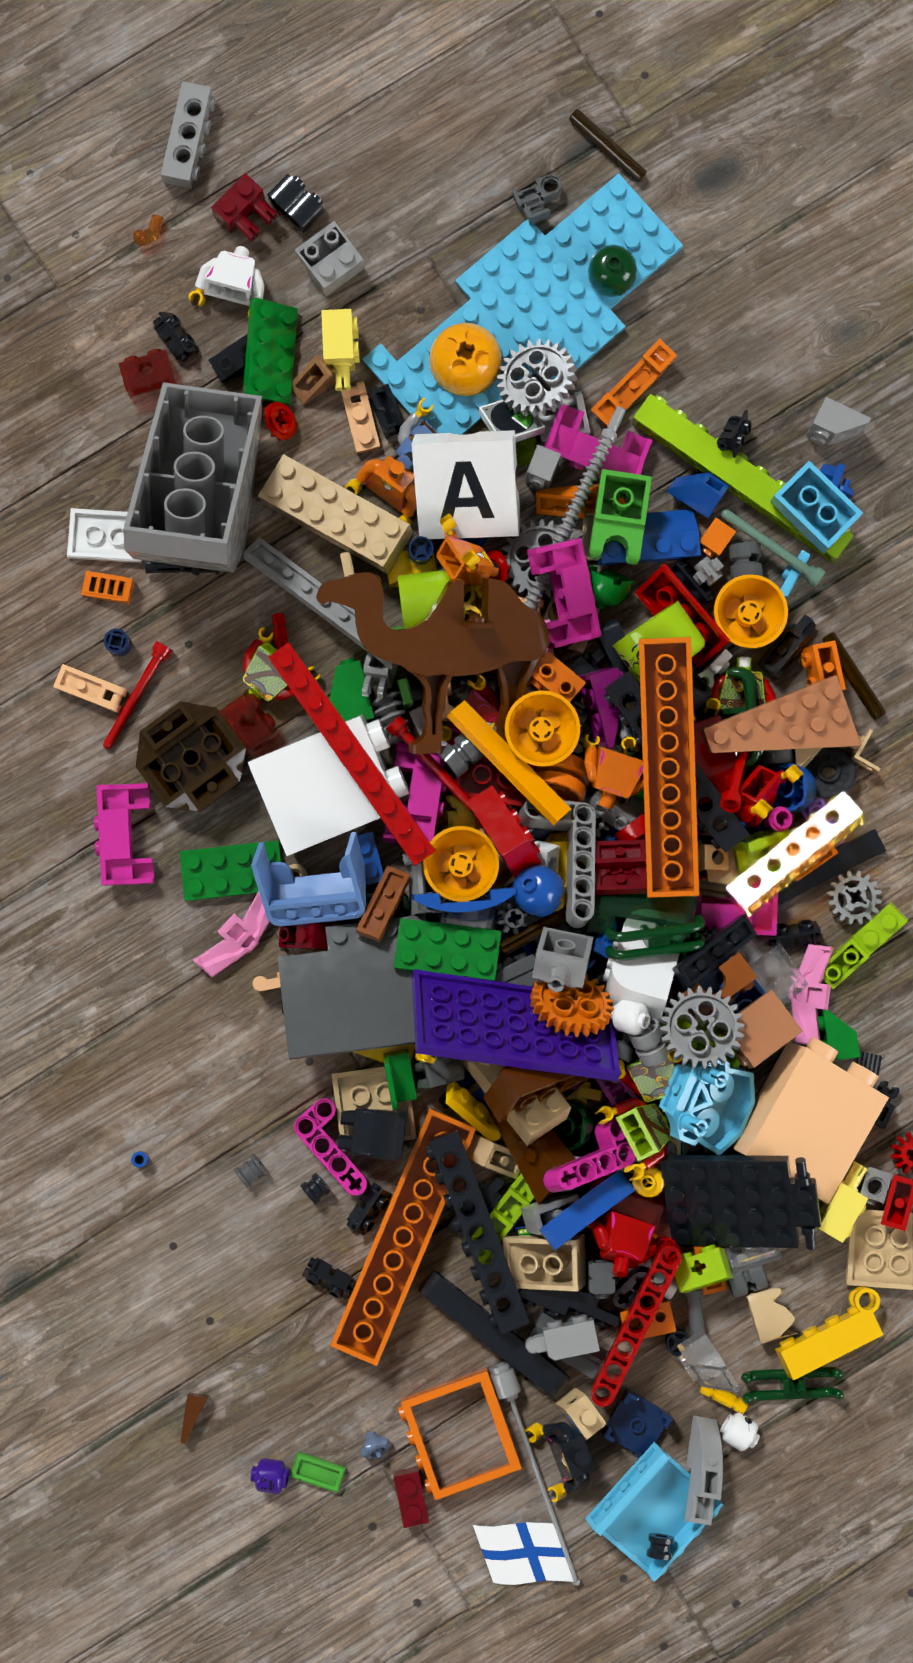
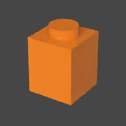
M715 518L700 539L701 554L705 557L708 556L710 559L712 557L714 559L716 557L719 558L736 531L718 518Z

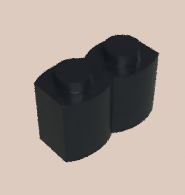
M287 174L267 194L268 200L304 233L324 213L323 201L314 192L312 194L304 189L306 187L304 182L299 177H292Z

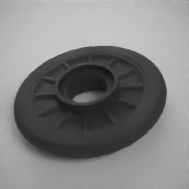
M836 747L822 748L805 767L815 779L817 786L816 796L819 798L835 799L841 797L852 788L856 780L857 771L853 759L847 752ZM826 767H832L835 769L836 775L831 779L824 778L822 770Z

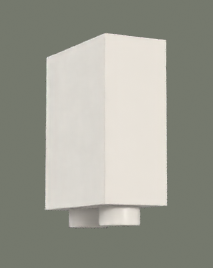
M362 714L345 721L397 796L400 798L410 794L399 766L387 770L379 752L390 747L388 737L380 720L377 719L367 723L365 715ZM321 732L248 762L286 856L381 818Z

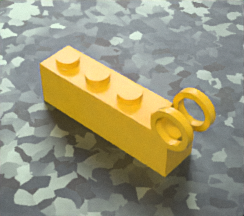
M857 1286L849 1293L850 1307L847 1308V1313L841 1316L836 1314L825 1319V1324L818 1328L811 1326L803 1330V1335L796 1339L790 1337L781 1341V1346L776 1348L775 1351L787 1377L796 1380L882 1336V1330L874 1316V1312L880 1305L878 1293L873 1289ZM867 1292L869 1302L865 1307H861L859 1298L863 1293Z

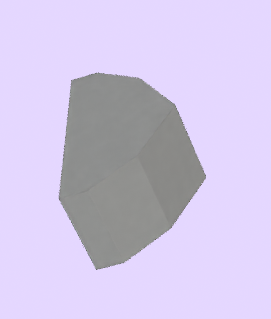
M163 382L123 528L124 550L133 559L234 573L246 546L257 470L262 420V396Z

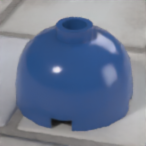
M783 763L776 766L773 770H775L774 772L786 771L794 764ZM798 764L795 765L803 772V775L794 783L787 779L786 782L779 784L774 803L775 808L781 806L787 808L790 813H798L805 810L813 802L817 789L815 779L808 769Z
M529 866L523 869L513 882V888H516V894L513 895L514 901L521 910L530 915H536L537 917L547 916L559 908L562 903L560 901L562 893H565L563 879L556 871L547 866Z

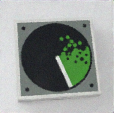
M503 400L479 407L478 413L490 431L515 430V442L545 433V426L538 415L533 417L529 411L525 417L521 410L515 413L513 408H509Z

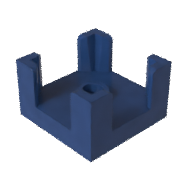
M626 1388L604 1426L602 1435L612 1443L617 1442L634 1452L636 1457L640 1458L653 1442L656 1443L663 1429L669 1427L673 1417L669 1412Z

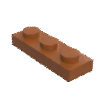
M387 865L356 928L357 934L380 943L411 880L409 873Z

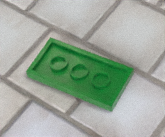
M259 298L250 299L243 394L262 396V401L281 402L286 406L291 404L298 308Z
M279 840L264 842L270 863L282 862ZM260 842L179 851L184 901L258 893L259 890L251 864Z
M400 918L393 969L413 972L416 969L495 981L501 931Z

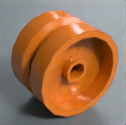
M570 754L565 760L555 765L536 767L537 774L562 800L584 802L587 792L586 787L590 781L587 777L583 759Z

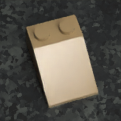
M576 1234L555 1251L543 1235L503 1237V1252L517 1289L579 1291L586 1285L585 1234Z

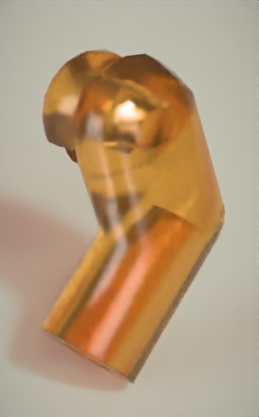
M152 215L149 228L136 230L133 234V240L140 246H146L158 240L164 218L159 215Z

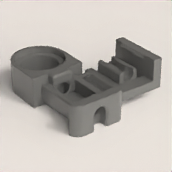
M546 175L535 179V186L519 192L516 191L515 187L512 189L513 199L517 203V208L520 212L524 211L530 225L550 218L549 208L544 209L543 205L556 200L562 193V183L556 175ZM549 183H554L558 186L553 192H547L544 189L545 185Z

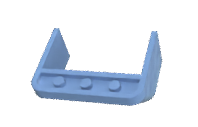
M351 832L345 856L339 864L340 872L294 877L292 869L283 862L270 863L264 842L258 844L251 867L267 919L276 926L338 921L356 919L364 914L366 907L365 862L356 832Z

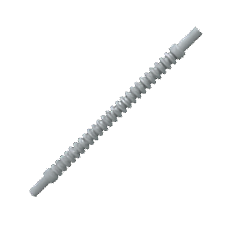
M617 406L607 429H603L601 433L602 440H598L599 446L595 447L597 451L592 453L593 459L589 460L591 464L586 466L587 472L583 473L584 479H580L581 485L577 486L578 492H574L575 498L571 499L572 505H568L569 511L565 512L566 518H562L563 524L559 525L560 531H556L557 537L553 538L554 544L570 539L568 534L573 532L572 526H576L574 521L579 519L578 513H582L580 508L585 506L584 500H588L586 495L591 493L590 487H594L592 482L597 480L596 474H600L598 469L603 467L601 463L606 461L605 455L609 454L607 450L612 448L611 442H615L617 438L616 431L626 412L624 408ZM549 572L535 577L536 583H532V590L529 589L530 595L526 596L527 602H523L535 611L537 610L536 604H540L538 601L539 597H543L541 592L546 591L544 588L545 584H549L547 581L550 578Z

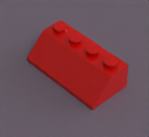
M663 564L635 592L654 616L673 603L680 602L705 640L704 647L692 657V661L698 668L712 659L729 643L730 639L666 564Z

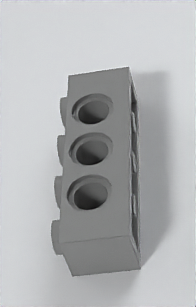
M182 81L161 171L163 183L192 189L194 181H198L200 167L197 165L199 158H203L205 152L203 139L204 135L209 134L211 125L208 117L210 111H214L216 97H213L211 87ZM193 109L201 111L197 116L189 115ZM186 133H195L192 139L184 138ZM187 155L190 157L185 163L178 161L181 156Z

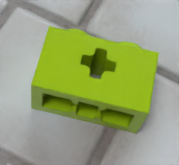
M710 1245L701 1248L702 1253L692 1256V1252L682 1254L681 1263L675 1273L679 1292L688 1293L732 1279L733 1275L725 1249ZM700 1264L706 1265L702 1272H697Z

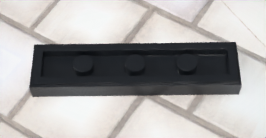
M746 914L739 915L707 940L701 949L693 951L672 968L684 990L691 989L757 936Z

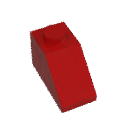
M894 1173L881 1224L906 1231L913 1205V1178Z

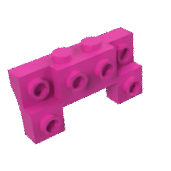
M566 404L563 406L559 405L544 447L560 453L562 458L570 461L569 466L582 471L584 467L590 466L589 460L593 459L592 453H596L595 447L599 446L598 440L600 439L578 431L585 412L576 410ZM627 431L621 448L612 445V448H608L609 454L605 455L606 461H602L603 467L598 469L600 474H596L595 477L600 478L602 469L641 475L645 458L653 440L639 436L632 431Z
M574 538L527 550L532 575L549 572L559 619L546 623L550 637L548 648H558L602 636L595 606L596 598L592 591L591 574L587 566L582 538Z
M397 742L394 767L399 766L401 772L413 773L407 810L428 840L431 841L435 836L437 817L443 816L444 802H440L441 793L446 794L447 787L416 754L408 751L406 743ZM431 753L430 755L444 769L445 763L438 753ZM385 826L383 842L399 844L388 827Z
M148 783L96 785L98 816L94 817L95 831H99V841L95 842L96 856H100L101 885L155 884L154 859L133 858L131 810L151 809L150 786Z
M753 879L752 899H720L702 897V895L677 896L675 917L692 923L696 915H702L705 919L704 927L712 930L713 926H717V930H720L721 927L724 928L739 915L746 914L757 935L776 936L778 880Z

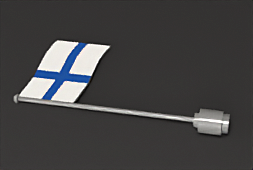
M508 1362L499 1363L490 1368L491 1374L489 1376L497 1399L510 1402L552 1522L524 1521L495 1526L473 1524L493 1583L517 1585L548 1580L569 1581L572 1585L578 1586L581 1579L577 1578L514 1401V1399L518 1398L517 1393L521 1391L516 1373Z

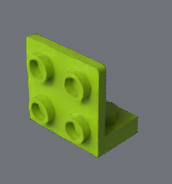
M768 828L755 832L733 847L741 888L751 887L753 879L772 880L784 874L781 859L776 850L782 846L783 841L791 839L790 829L779 832Z

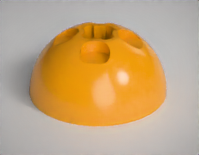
M458 323L443 330L433 342L429 355L430 370L436 382L446 391L460 396L476 395L487 390L497 380V376L500 374L499 366H502L501 348L496 338L484 327L473 323Z
M742 575L730 580L722 587L714 604L715 623L730 639L729 642L742 648H759L773 642L782 633L788 618V606L783 592L774 582L759 575Z
M534 691L519 698L510 708L505 721V736L512 752L522 761L534 766H551L565 760L574 751L580 737V721L575 708L563 696L551 691Z
M455 826L441 831L430 841L436 852L423 860V869L429 885L440 896L456 902L471 901L484 895L492 887L499 871V857L494 844L484 833L467 826Z

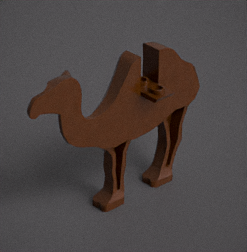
M361 572L321 584L316 596L319 603L325 604L331 601L355 609L357 634L367 651L378 658L404 667L416 676L423 687V731L418 738L408 743L409 752L412 754L441 753L442 717L445 710V697L453 676L476 675L494 669L496 670L500 685L501 703L493 729L507 743L505 736L507 714L512 705L519 698L526 695L527 683L537 662L548 648L550 640L544 619L534 609L525 605L511 586L501 580L482 578V616L479 613H466L464 618V580L459 578L451 579L446 583L437 601L424 619L408 628L395 630L389 628L383 620L384 598L379 575H374L371 572Z

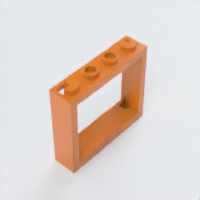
M487 1368L401 1398L402 1406L398 1407L402 1421L407 1420L410 1430L406 1432L411 1446L416 1445L419 1454L415 1458L419 1470H425L427 1479L424 1480L427 1493L428 1495L433 1493L435 1500L522 1469ZM480 1382L509 1463L440 1488L412 1406Z

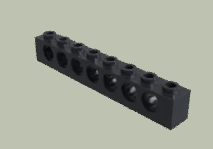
M628 670L604 688L607 693L603 696L611 707L616 705L619 708L621 714L618 717L626 728L633 727L637 733L633 737L642 748V728L637 724V720L641 716L640 684ZM632 694L637 698V704L633 708L623 706L622 699L625 695ZM695 760L697 824L702 830L707 828L712 836L708 839L716 850L722 848L726 853L750 834L735 813L726 812L721 808V794ZM702 797H708L712 800V805L707 810H701L697 805ZM718 817L727 820V825L723 830L713 828V821Z
M455 1128L427 1139L429 1146L425 1147L430 1162L435 1160L438 1170L434 1171L439 1186L444 1184L447 1194L443 1195L448 1210L453 1208L456 1218L452 1219L457 1234L462 1232L465 1242L461 1243L466 1258L471 1256L474 1265L470 1267L475 1282L480 1281L483 1289L479 1291L484 1306L488 1304L491 1310L488 1319L492 1329L497 1328L502 1335L529 1324L530 1322L459 1131ZM452 1153L456 1158L455 1163L449 1167L444 1166L443 1157L446 1154ZM458 1177L463 1178V1188L453 1190L451 1186L452 1181ZM467 1201L472 1202V1212L462 1214L460 1210L461 1205ZM473 1226L482 1227V1234L478 1238H471L469 1235L470 1229ZM482 1250L491 1251V1257L486 1262H481L478 1259L479 1253ZM491 1274H499L500 1281L495 1286H490L487 1283L488 1277ZM501 1298H507L509 1300L508 1306L503 1310L497 1309V1301Z

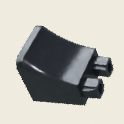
M356 1108V1110L342 1111L340 1125L354 1126L353 1136L339 1134L338 1148L351 1151V1154L401 1163L407 1110L393 1111L389 1109Z

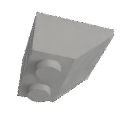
M825 397L806 435L811 437L810 440L815 444L821 446L826 444L829 446L861 435L871 418Z

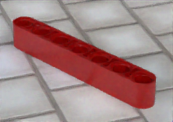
M667 1241L659 1247L593 1382L591 1397L597 1406L606 1407L613 1402L681 1263V1249L675 1242ZM671 1249L677 1253V1257L669 1261L662 1256L663 1253ZM663 1273L666 1279L662 1283H655L651 1279L653 1274ZM648 1295L653 1297L655 1302L651 1306H644L640 1302L641 1298ZM637 1318L644 1324L641 1328L634 1329L629 1325V1322ZM626 1341L632 1345V1348L624 1352L619 1349L618 1345ZM612 1364L618 1365L621 1371L618 1374H610L607 1370L608 1366ZM604 1387L610 1391V1394L606 1397H600L597 1395L596 1390Z

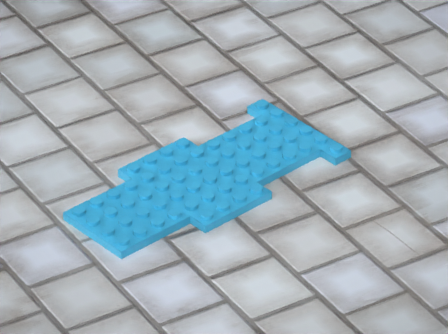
M618 173L548 234L544 235L535 224L530 225L528 220H526L455 280V284L470 300L398 361L393 358L382 344L373 349L362 361L383 385L389 384L394 398L409 415L412 412L415 414L420 400L426 398L422 408L427 410L433 404V409L429 415L422 416L421 420L425 419L438 433L464 435L482 420L478 413L479 407L503 400L500 396L501 392L497 387L500 382L497 379L487 390L472 396L455 395L443 389L434 379L429 365L432 344L443 330L458 323H473L484 327L496 338L500 345L502 366L507 365L504 357L510 359L513 357L510 352L511 350L515 352L520 351L519 344L526 348L528 340L533 345H536L537 340L541 339L544 345L549 339L553 345L558 342L562 349L566 348L578 370L625 330L626 326L611 309L683 248V245ZM607 245L623 246L632 253L636 260L637 275L635 283L626 293L620 296L610 297L602 295L589 282L588 268L590 260L597 250ZM526 364L523 365V367H525L530 372L531 376H533L534 373L532 369ZM558 375L552 376L550 380L555 379ZM524 376L519 377L516 381L521 380Z

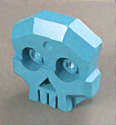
M719 1060L717 1061L716 1069L708 1063L705 1071H703L701 1064H697L695 1070H692V1062L685 1066L676 1064L672 1073L673 1078H670L669 1087L664 1092L665 1097H662L659 1107L665 1111L669 1120L670 1136L694 1146L699 1144L708 1151L721 1155L742 1136L755 1104L754 1073L730 1066V1062H726L724 1065Z

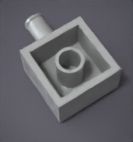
M543 927L532 978L548 983L549 989L554 992L562 991L564 985L570 988H583L594 937Z

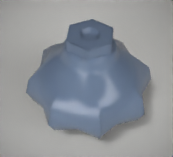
M371 1431L365 1435V1443L360 1450L361 1455L367 1460L372 1458L381 1459L382 1455L387 1453L391 1447V1442L385 1436L377 1435L376 1432Z

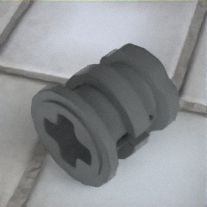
M255 1154L251 1155V1161H245L242 1164V1168L237 1167L234 1169L238 1178L247 1188L251 1186L253 1180L256 1182L260 1179L259 1175L268 1174L267 1169Z

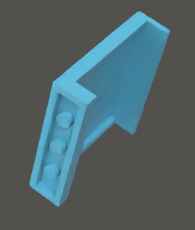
M655 1442L585 1518L597 1534L607 1538L646 1571L654 1582L667 1571L671 1563L684 1552L688 1544L706 1526L705 1524L684 1521L691 1473ZM715 1499L712 1518L723 1507L720 1500ZM650 1533H660L674 1537V1543L670 1547L672 1552L671 1560H659L646 1555L647 1549L650 1548L648 1540Z

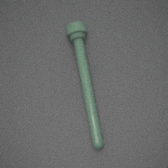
M730 510L722 511L723 519L804 574V578L808 580L806 583L815 588L826 573L819 566L817 568L813 565L812 567L808 566Z

